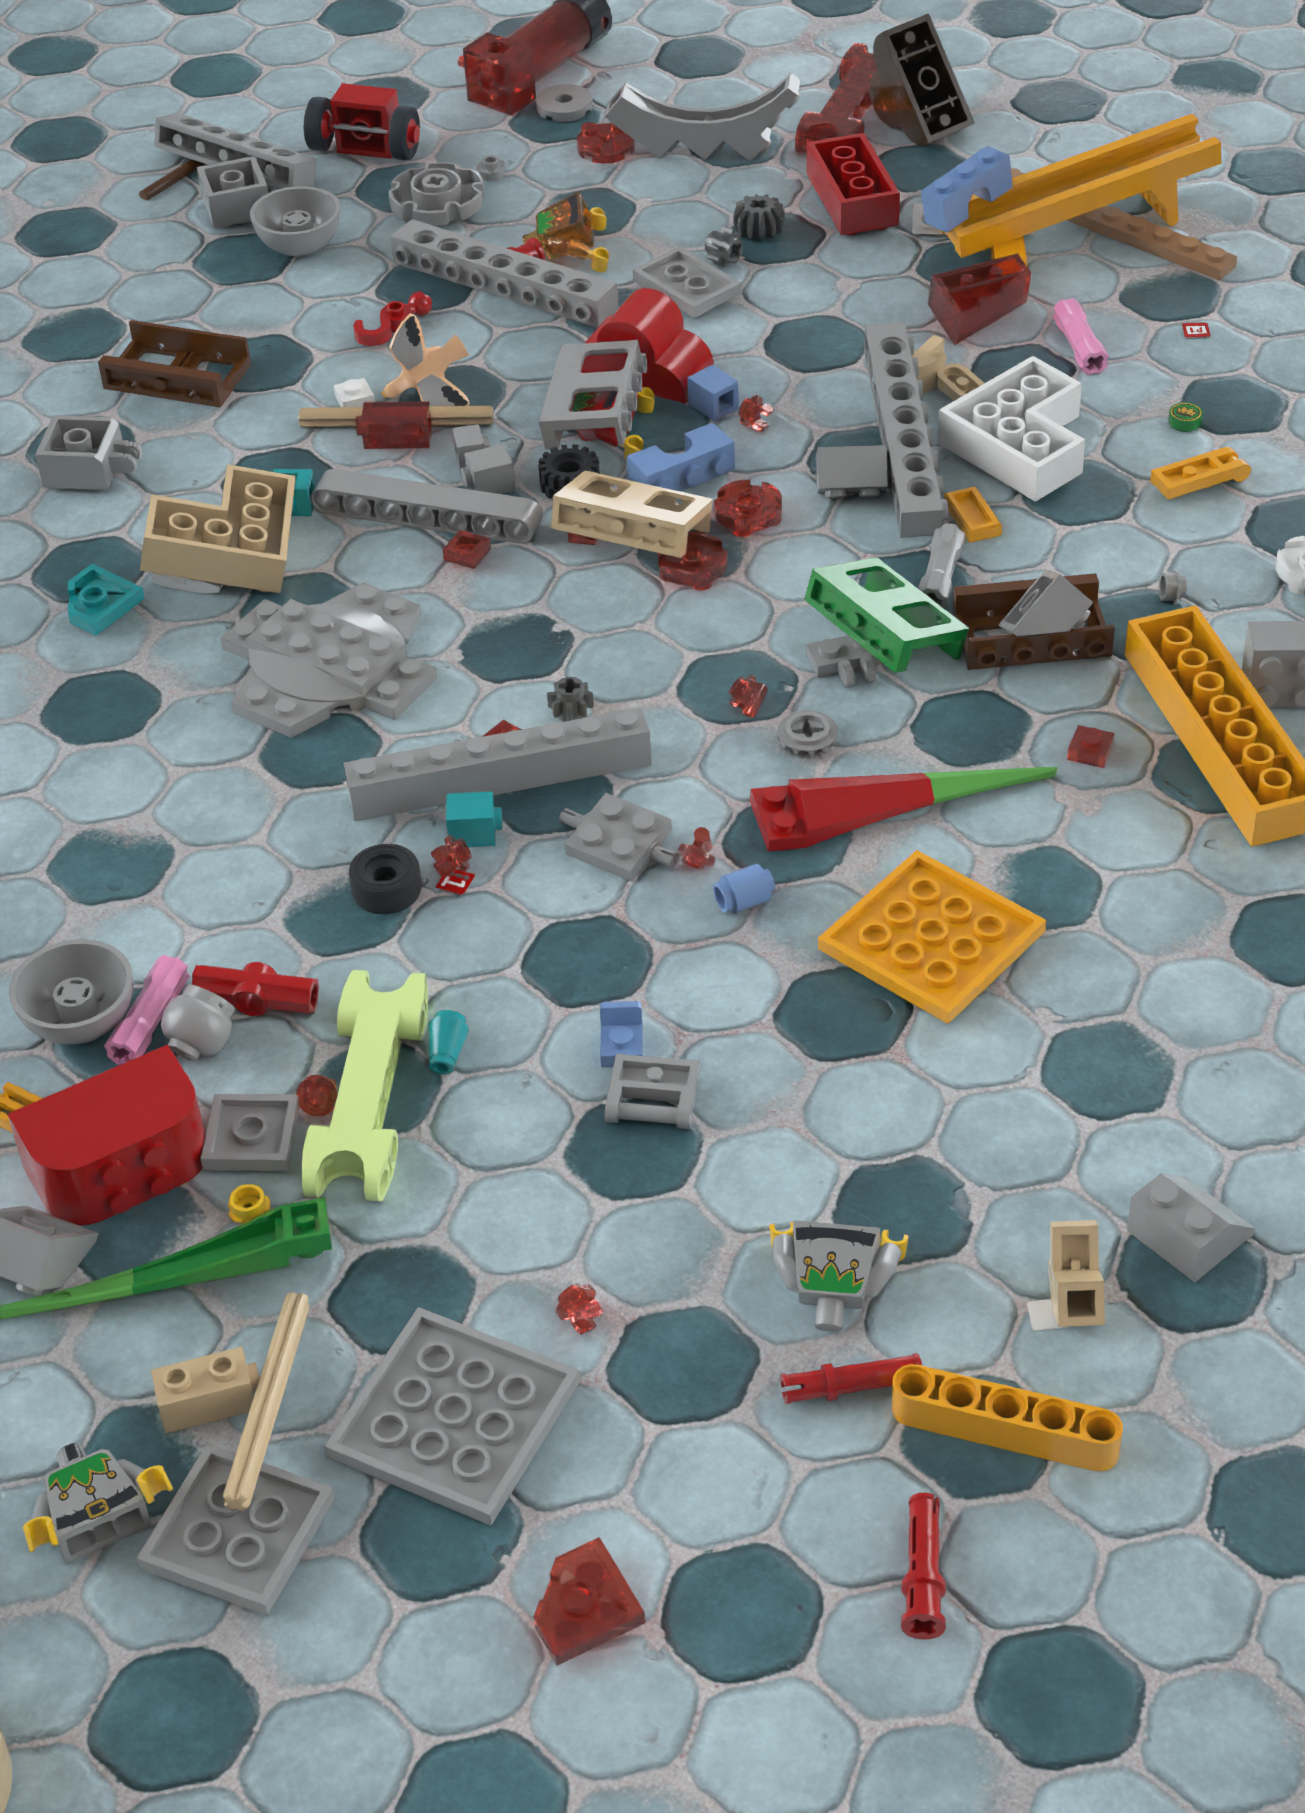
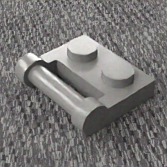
M616 1054L605 1105V1122L619 1123L620 1119L668 1123L677 1124V1129L690 1130L700 1075V1061ZM634 1098L679 1102L678 1107L623 1103L622 1099Z

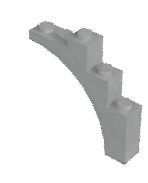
M790 73L777 86L755 99L734 106L714 109L687 108L665 103L642 93L625 82L608 102L604 117L659 159L667 151L671 153L679 142H682L704 160L712 152L717 154L724 144L727 143L751 162L757 154L763 155L771 144V129L778 122L781 116L780 113L786 107L790 109L798 100L800 80Z

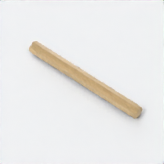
M492 406L301 408L298 414L301 427L491 425L494 417Z
M292 1291L285 1296L223 1493L224 1505L229 1510L237 1509L244 1511L250 1506L310 1308L308 1304L309 1297L305 1293L297 1294Z

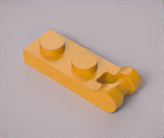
M1223 447L1151 470L1150 482L1169 500L1232 479L1236 482H1242L1250 475L1251 467L1244 460L1238 459V454L1231 447Z

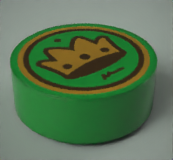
M1189 402L1174 404L1169 410L1168 423L1178 431H1194L1202 425L1203 410L1198 405Z

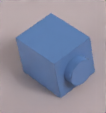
M711 365L688 377V403L712 421H716L739 409L738 381L716 366Z

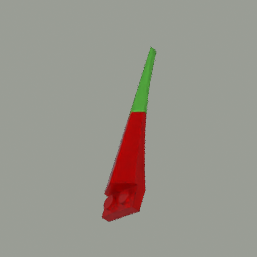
M1058 767L789 779L788 785L752 788L749 801L767 851L800 849L868 824L936 803L992 789L1052 778L1056 775Z

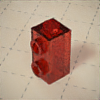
M429 401L364 402L362 415L356 417L357 436H362L364 449L430 448L433 428Z

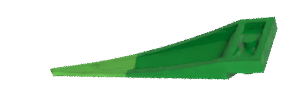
M324 1197L281 1205L213 1238L141 1266L61 1291L0 1305V1320L291 1267L290 1257L313 1258L322 1254L323 1251L332 1250L326 1199Z

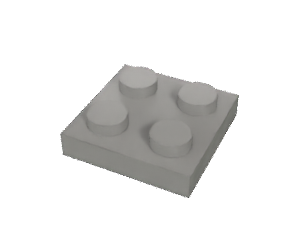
M214 1094L201 1155L203 1170L289 1171L300 1110L298 1095Z

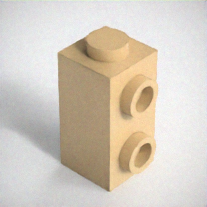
M242 1346L151 1369L157 1404L165 1433L249 1412L254 1398L253 1392L256 1391L260 1379L256 1362L246 1364Z

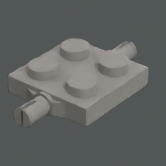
M605 793L594 808L585 815L564 808V811L559 816L560 823L576 828L564 844L566 855L629 881H632L638 872L652 861L659 862L670 868H674L678 863L679 853L661 847L663 840L672 830L671 819L611 794Z

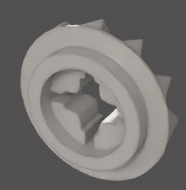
M817 711L792 713L786 716L778 726V740L782 742L783 750L793 749L796 756L802 752L808 753L810 757L816 751L826 753L828 747L836 744L838 734L836 723L826 714ZM804 729H808V733L812 737H805L803 734Z

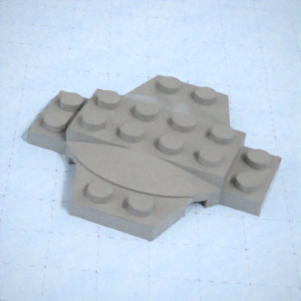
M361 583L322 604L305 605L290 599L281 606L264 599L220 638L223 650L249 660L250 669L231 702L233 713L290 738L330 718L329 710L337 706L350 705L351 711L366 708L395 720L438 679L436 667L407 656L406 644H408L421 618L420 604L366 583Z

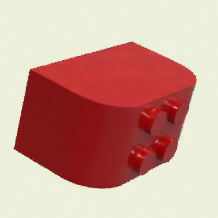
M168 1044L7 1114L23 1168L46 1210L52 1216L79 1226L98 1223L118 1213H123L151 1198L165 1194L171 1189L190 1181L203 1169L201 1155L206 1135L195 1088Z

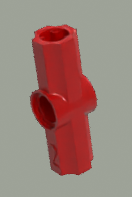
M261 962L248 963L243 970L196 965L192 973L191 985L215 993L230 1004H233L239 1012L248 1016L263 1015L267 1009L310 1014L315 1012L318 1004V979L277 974L271 966Z

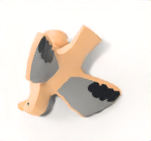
M410 313L398 327L389 347L395 360L403 367V370L396 379L385 386L381 392L384 398H395L407 389L416 388L425 406H469L470 402L467 396L444 376V372L450 363L469 356L464 344L455 334L443 347L433 346L426 348L419 320L414 314Z

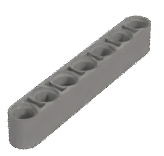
M336 469L325 471L310 497L312 505L318 511L325 514L525 544L531 540L543 518L541 506L528 498Z

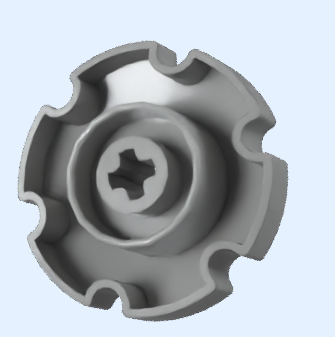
M447 162L428 163L421 168L407 169L392 180V189L388 191L391 210L398 218L402 220L413 219L433 226L448 225L450 221H463L473 216L483 206L482 198L485 197L483 179L475 170L459 168V164Z

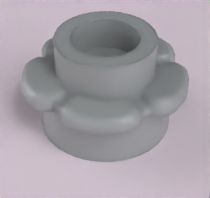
M485 156L477 164V170H479L480 176L484 181L494 182L502 179L504 176L503 171L506 164L504 161L499 160L497 156Z
M1172 569L1171 572H1163L1160 575L1159 596L1161 601H1172L1173 605H1176L1178 599L1184 598L1186 595L1187 581L1185 576H1180L1178 570Z

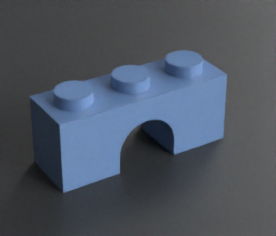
M986 146L921 190L925 223L948 233L969 218L968 204L972 194L992 202L1013 188L1010 156L990 146Z
M712 422L684 433V453L668 454L654 445L626 456L628 480L675 491H683L735 470L734 441Z

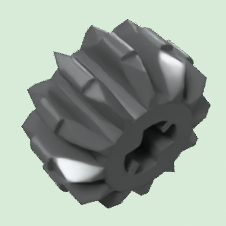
M755 194L753 197L744 196L743 200L736 202L733 224L741 237H749L751 241L754 239L762 241L763 238L772 239L775 234L782 233L785 211L783 210V204L779 203L778 198H769L768 194L764 196Z

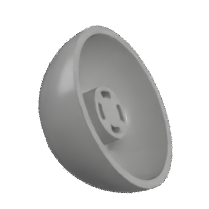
M294 186L272 191L259 198L250 210L251 223L262 242L280 254L294 257L315 253L326 246L337 231L341 214L340 202L334 194L327 190L310 186Z
M88 939L62 941L37 951L18 967L11 979L9 997L20 1021L37 1036L57 1044H84L107 1034L123 1018L133 993V974L131 965L125 955L107 943Z

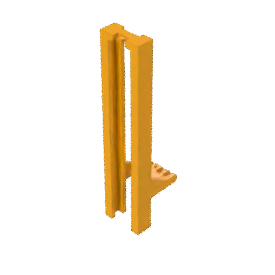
M1192 113L1012 178L1013 188L992 202L972 194L968 204L969 218L948 233L939 231L949 237L955 245V251L963 258L991 248L994 244L1013 240L1139 193L1169 226H1174L1178 222L1177 180L1222 164L1221 142L1216 137L1200 142V136L1196 133L1198 118Z

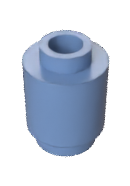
M757 863L723 875L720 881L713 884L715 900L724 913L729 911L738 913L768 902L772 897L771 892L775 890L772 874L767 868L763 869Z

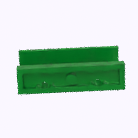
M874 557L812 569L804 600L893 672L899 673L907 670L912 650L936 645L953 659H960L969 628L879 558ZM868 572L864 588L849 577L850 575Z

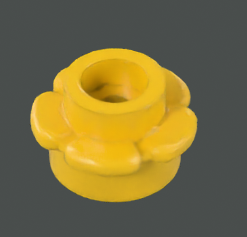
M244 1184L235 1188L230 1194L228 1202L230 1211L228 1214L234 1222L246 1223L268 1212L271 1202L268 1196H264V1192L259 1186Z

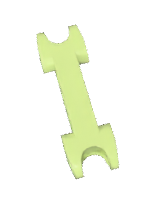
M367 970L351 971L343 988L338 1007L337 1030L339 1036L352 1038L330 1126L310 1125L307 1130L302 1155V1188L304 1197L319 1198L327 1185L334 1179L351 1175L359 1177L364 1181L366 1201L381 1202L384 1199L392 1181L396 1165L398 1134L396 1130L382 1128L402 1040L422 1041L428 1019V989L425 973H412L407 978L405 984L397 990L379 992L370 988V978Z

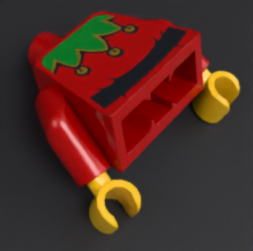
M644 387L641 392H637V410L642 413H652L655 402L654 393L650 388ZM618 391L578 393L574 395L570 411L609 410L615 404ZM615 427L576 429L581 440L585 442L601 440L615 448L618 445ZM630 435L625 438L624 445H619L624 447V458L627 460L626 456L643 450L644 442L640 436Z

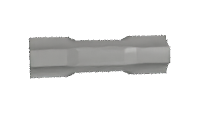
M944 523L942 527L934 531L930 546L931 556L926 574L921 578L918 588L942 608L947 607L952 589L951 579L956 561L960 559L965 540V533L959 530L956 524Z

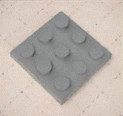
M207 1443L136 1558L140 1570L268 1616L335 1500L334 1488L262 1463L250 1506L244 1511L237 1509L229 1510L224 1505L223 1493L236 1453Z

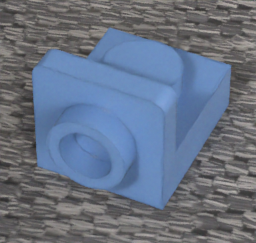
M618 1001L600 1003L601 1067H613L616 1054L643 1056L641 1002Z

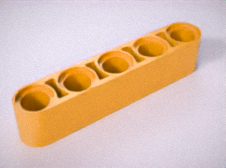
M910 1364L903 1366L893 1376L892 1413L899 1423L906 1426L1092 1471L1109 1470L1119 1460L1123 1423L1119 1416L1108 1409L922 1365Z

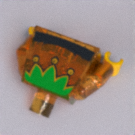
M580 191L538 212L536 215V230L522 236L524 244L531 237L538 239L547 257L551 260L567 255L584 261L588 258L592 259L591 267L597 272H605L607 270L609 260L607 249L604 247H597L594 250L589 249L594 247L593 230H605L607 218L604 211L599 207L589 210Z

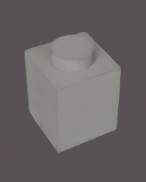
M503 444L464 453L466 467L461 468V475L466 488L471 487L472 490L496 494L515 491L513 462Z

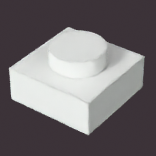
M365 378L350 379L344 383L333 385L335 397L341 407L375 406L374 394Z

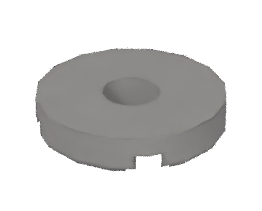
M561 84L551 86L542 90L537 95V112L542 118L546 119L547 115L552 117V121L556 122L580 120L586 116V111L591 112L593 109L592 94L588 89L579 85Z

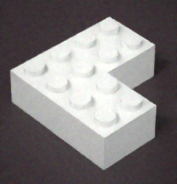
M1032 356L941 408L938 419V444L1036 502L1083 473L1085 439L1063 427L1079 417L1082 383Z

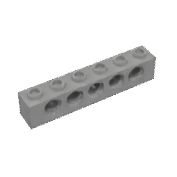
M180 113L156 118L154 147L207 165L255 156L267 185L278 189L294 186L314 187L316 158Z

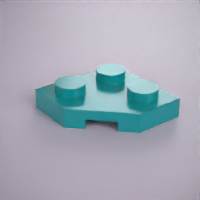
M93 563L68 581V615L70 623L95 636L145 599L142 587Z

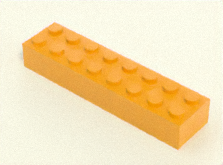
M1195 605L1129 620L1125 657L1250 846L1253 847L1305 834V759L1199 608Z

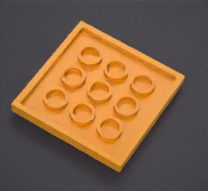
M916 850L818 937V949L949 1024L1046 931V920Z

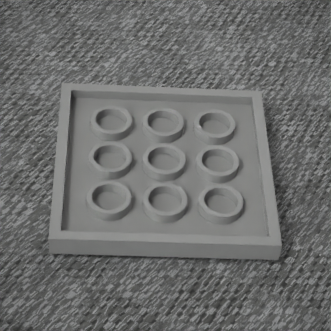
M418 1307L324 1445L326 1457L492 1526L581 1381L580 1370Z

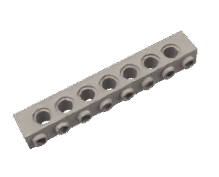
M413 219L390 236L393 262L395 264L598 328L607 317L613 315L619 308L617 283Z
M904 322L865 325L864 353L882 445H886L887 473L900 538L934 535L935 529L942 527V520H948L947 499H941L940 495H943L942 475H936L935 472L938 471L937 451H931L930 448L933 447L932 427H926V424H928L927 404H921L923 400L922 380L916 381L919 375L917 357L912 358L911 356L914 355L913 336L907 335Z

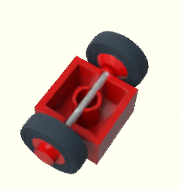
M342 83L332 99L312 97L309 100L304 115V139L309 149L326 151L331 146L335 133L337 153L411 160L415 156L419 144L420 119L416 108L399 106L397 89Z

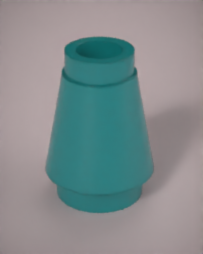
M440 1010L434 1014V1018L428 1023L429 1069L434 1073L447 1075L454 1071V1066L469 1033L465 1016L457 1011Z

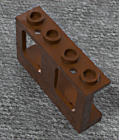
M135 320L129 321L132 341L119 357L103 355L98 361L103 389L220 408L251 366L246 337ZM145 353L175 357L170 365L139 361L140 357ZM202 362L233 366L223 382L221 373L197 370V367Z
M1097 574L1063 576L1093 602L1088 608L1090 615L1084 622L1087 624V627L1071 628L1067 632L1026 636L1008 634L975 638L974 632L1002 629L998 626L1037 579L954 587L952 615L969 628L962 650L967 669L973 670L1112 656L1115 627L1114 624H1105L1098 603L1099 580Z

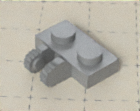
M848 635L806 644L807 657L817 677L838 674L845 687L854 686L855 674L853 670L860 669L866 682L876 681L875 665L883 664Z

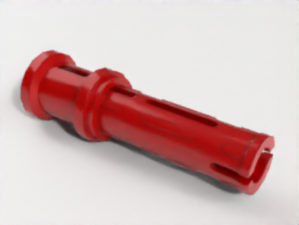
M923 1492L912 1495L908 1502L910 1516L908 1573L901 1582V1591L906 1597V1612L901 1617V1629L907 1636L926 1640L939 1637L945 1632L946 1620L945 1616L941 1614V1598L946 1593V1583L939 1574L940 1500L938 1497L934 1498V1495L931 1493Z

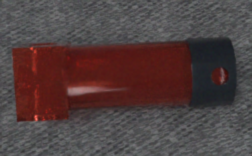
M556 0L550 7L507 36L501 37L487 32L464 47L463 55L458 58L457 63L458 66L465 69L467 101L513 116L536 99V82L608 34L612 27V14L607 1Z

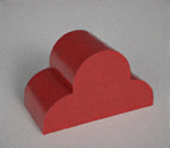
M642 288L634 291L613 315L607 317L585 341V343L638 340L640 352L645 353L647 358V371L642 373L641 376L642 388H650L654 396L685 404L688 402V377L714 365L712 353L706 343L696 334L684 329L683 316L676 303L663 292L651 288ZM628 353L586 356L581 373L620 371L625 367Z

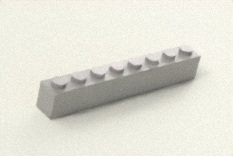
M636 708L345 762L344 770L354 821L446 804V796L450 793L493 791V795L651 766L650 730L642 708Z

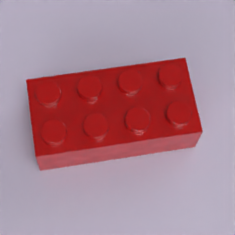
M864 133L807 142V176L840 235H856L863 231L885 230L888 227L899 225L900 192Z

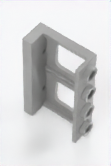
M638 340L561 345L539 419L545 450L553 447L558 449L563 431L575 429L615 427L618 445H624L627 431L632 429V411L637 410V392L642 391L641 376L642 373L647 371L646 354L640 352ZM628 353L625 367L620 371L581 373L586 356ZM618 391L615 404L609 410L570 411L573 397L578 393Z

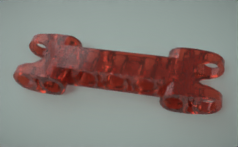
M856 42L845 53L839 69L841 83L820 113L806 111L800 119L795 136L796 152L806 154L807 142L864 133L865 122L862 118L872 105L869 92L870 79L878 71L874 55L868 52L867 44Z

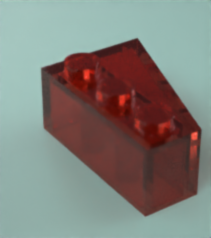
M1016 253L931 275L928 306L953 344L956 345L1027 303L1032 273L1019 254Z

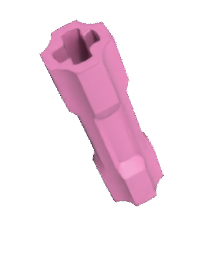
M1074 298L1068 300L1061 299L1054 306L1055 312L1053 315L1058 328L1067 337L1081 370L1087 375L1093 373L1100 374L1108 366L1107 359L1109 355L1102 343L1092 332L1086 321L1087 316L1079 302Z
M164 954L156 960L144 980L143 989L126 1017L116 1025L104 1047L107 1050V1057L117 1065L126 1063L145 1053L152 1041V1033L160 1022L165 1008L173 998L179 996L190 977L187 971L188 966L178 957L173 958Z

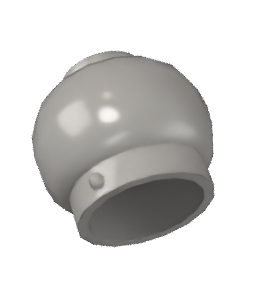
M187 985L182 995L173 998L169 1002L162 1016L161 1028L163 1034L170 1040L168 1046L176 1054L192 1061H197L199 1056L210 1057L218 1054L223 1050L230 1038L232 1031L230 1019L235 1008L215 993L195 985Z

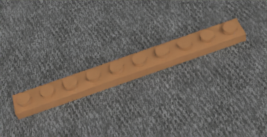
M1011 168L1012 178L1025 174L1018 169ZM1106 205L1067 220L1216 280L1222 279L1237 264V256L1226 252L1222 248L1210 246L1194 237L1184 236L1172 231L1168 227H1161L1146 221L1142 217H1135L1125 213L1116 207Z

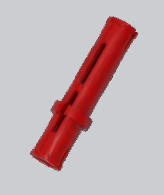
M914 1353L908 1356L841 1367H833L829 1363L821 1365L820 1370L781 1374V1388L795 1385L801 1386V1389L782 1392L783 1400L786 1405L792 1402L825 1397L826 1401L837 1400L840 1394L893 1386V1376L898 1369L910 1364L922 1365L919 1354Z

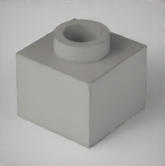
M479 424L452 428L455 457L460 475L461 468L466 467L464 453L490 447L488 436L482 437Z

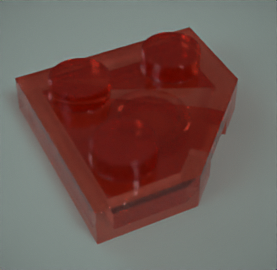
M600 1537L555 1558L549 1574L550 1581L543 1599L539 1600L533 1616L535 1629L556 1666L646 1623L643 1608Z

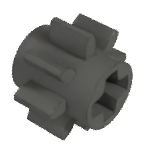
M723 225L720 232L712 231L705 241V250L708 253L707 259L722 267H726L728 261L736 262L743 251V243L739 240L741 235L735 233L734 229Z
M576 677L560 679L554 683V692H547L548 708H552L554 718L559 717L563 722L587 717V708L594 707L593 692L588 691V683H583Z

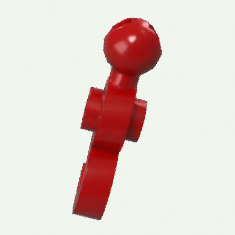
M418 291L409 297L408 304H404L401 301L389 302L381 309L380 327L375 330L364 329L363 321L356 320L353 324L355 340L364 346H377L390 340L392 332L395 333L402 321L410 313L421 317L431 311L433 304L431 297Z

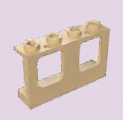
M583 471L553 495L551 528L681 558L686 554L687 536L691 529L709 532L713 499ZM612 484L617 485V490L613 489ZM676 498L681 500V504L676 502Z

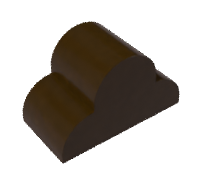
M929 13L877 35L873 45V55L878 71L870 79L869 92L873 108L883 123L891 128L901 126L906 136L919 146H924L975 124Z

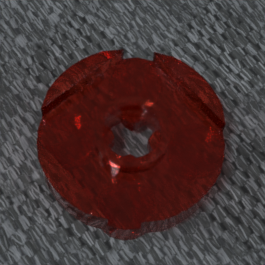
M593 122L584 123L581 125V132L577 135L578 154L582 158H584V154L591 156L592 162L595 163L619 162L625 159V153L630 151L632 154L635 150V140L612 122L601 124Z
M751 480L733 481L721 487L717 492V499H714V515L721 525L732 529L733 535L747 537L752 532L764 530L781 523L782 495L775 486L762 481L761 487L751 485Z
M688 532L686 554L681 558L657 553L659 575L663 581L683 586H692L700 591L709 589L712 586V581L720 578L728 566L727 549L722 547V541L718 537L704 532Z

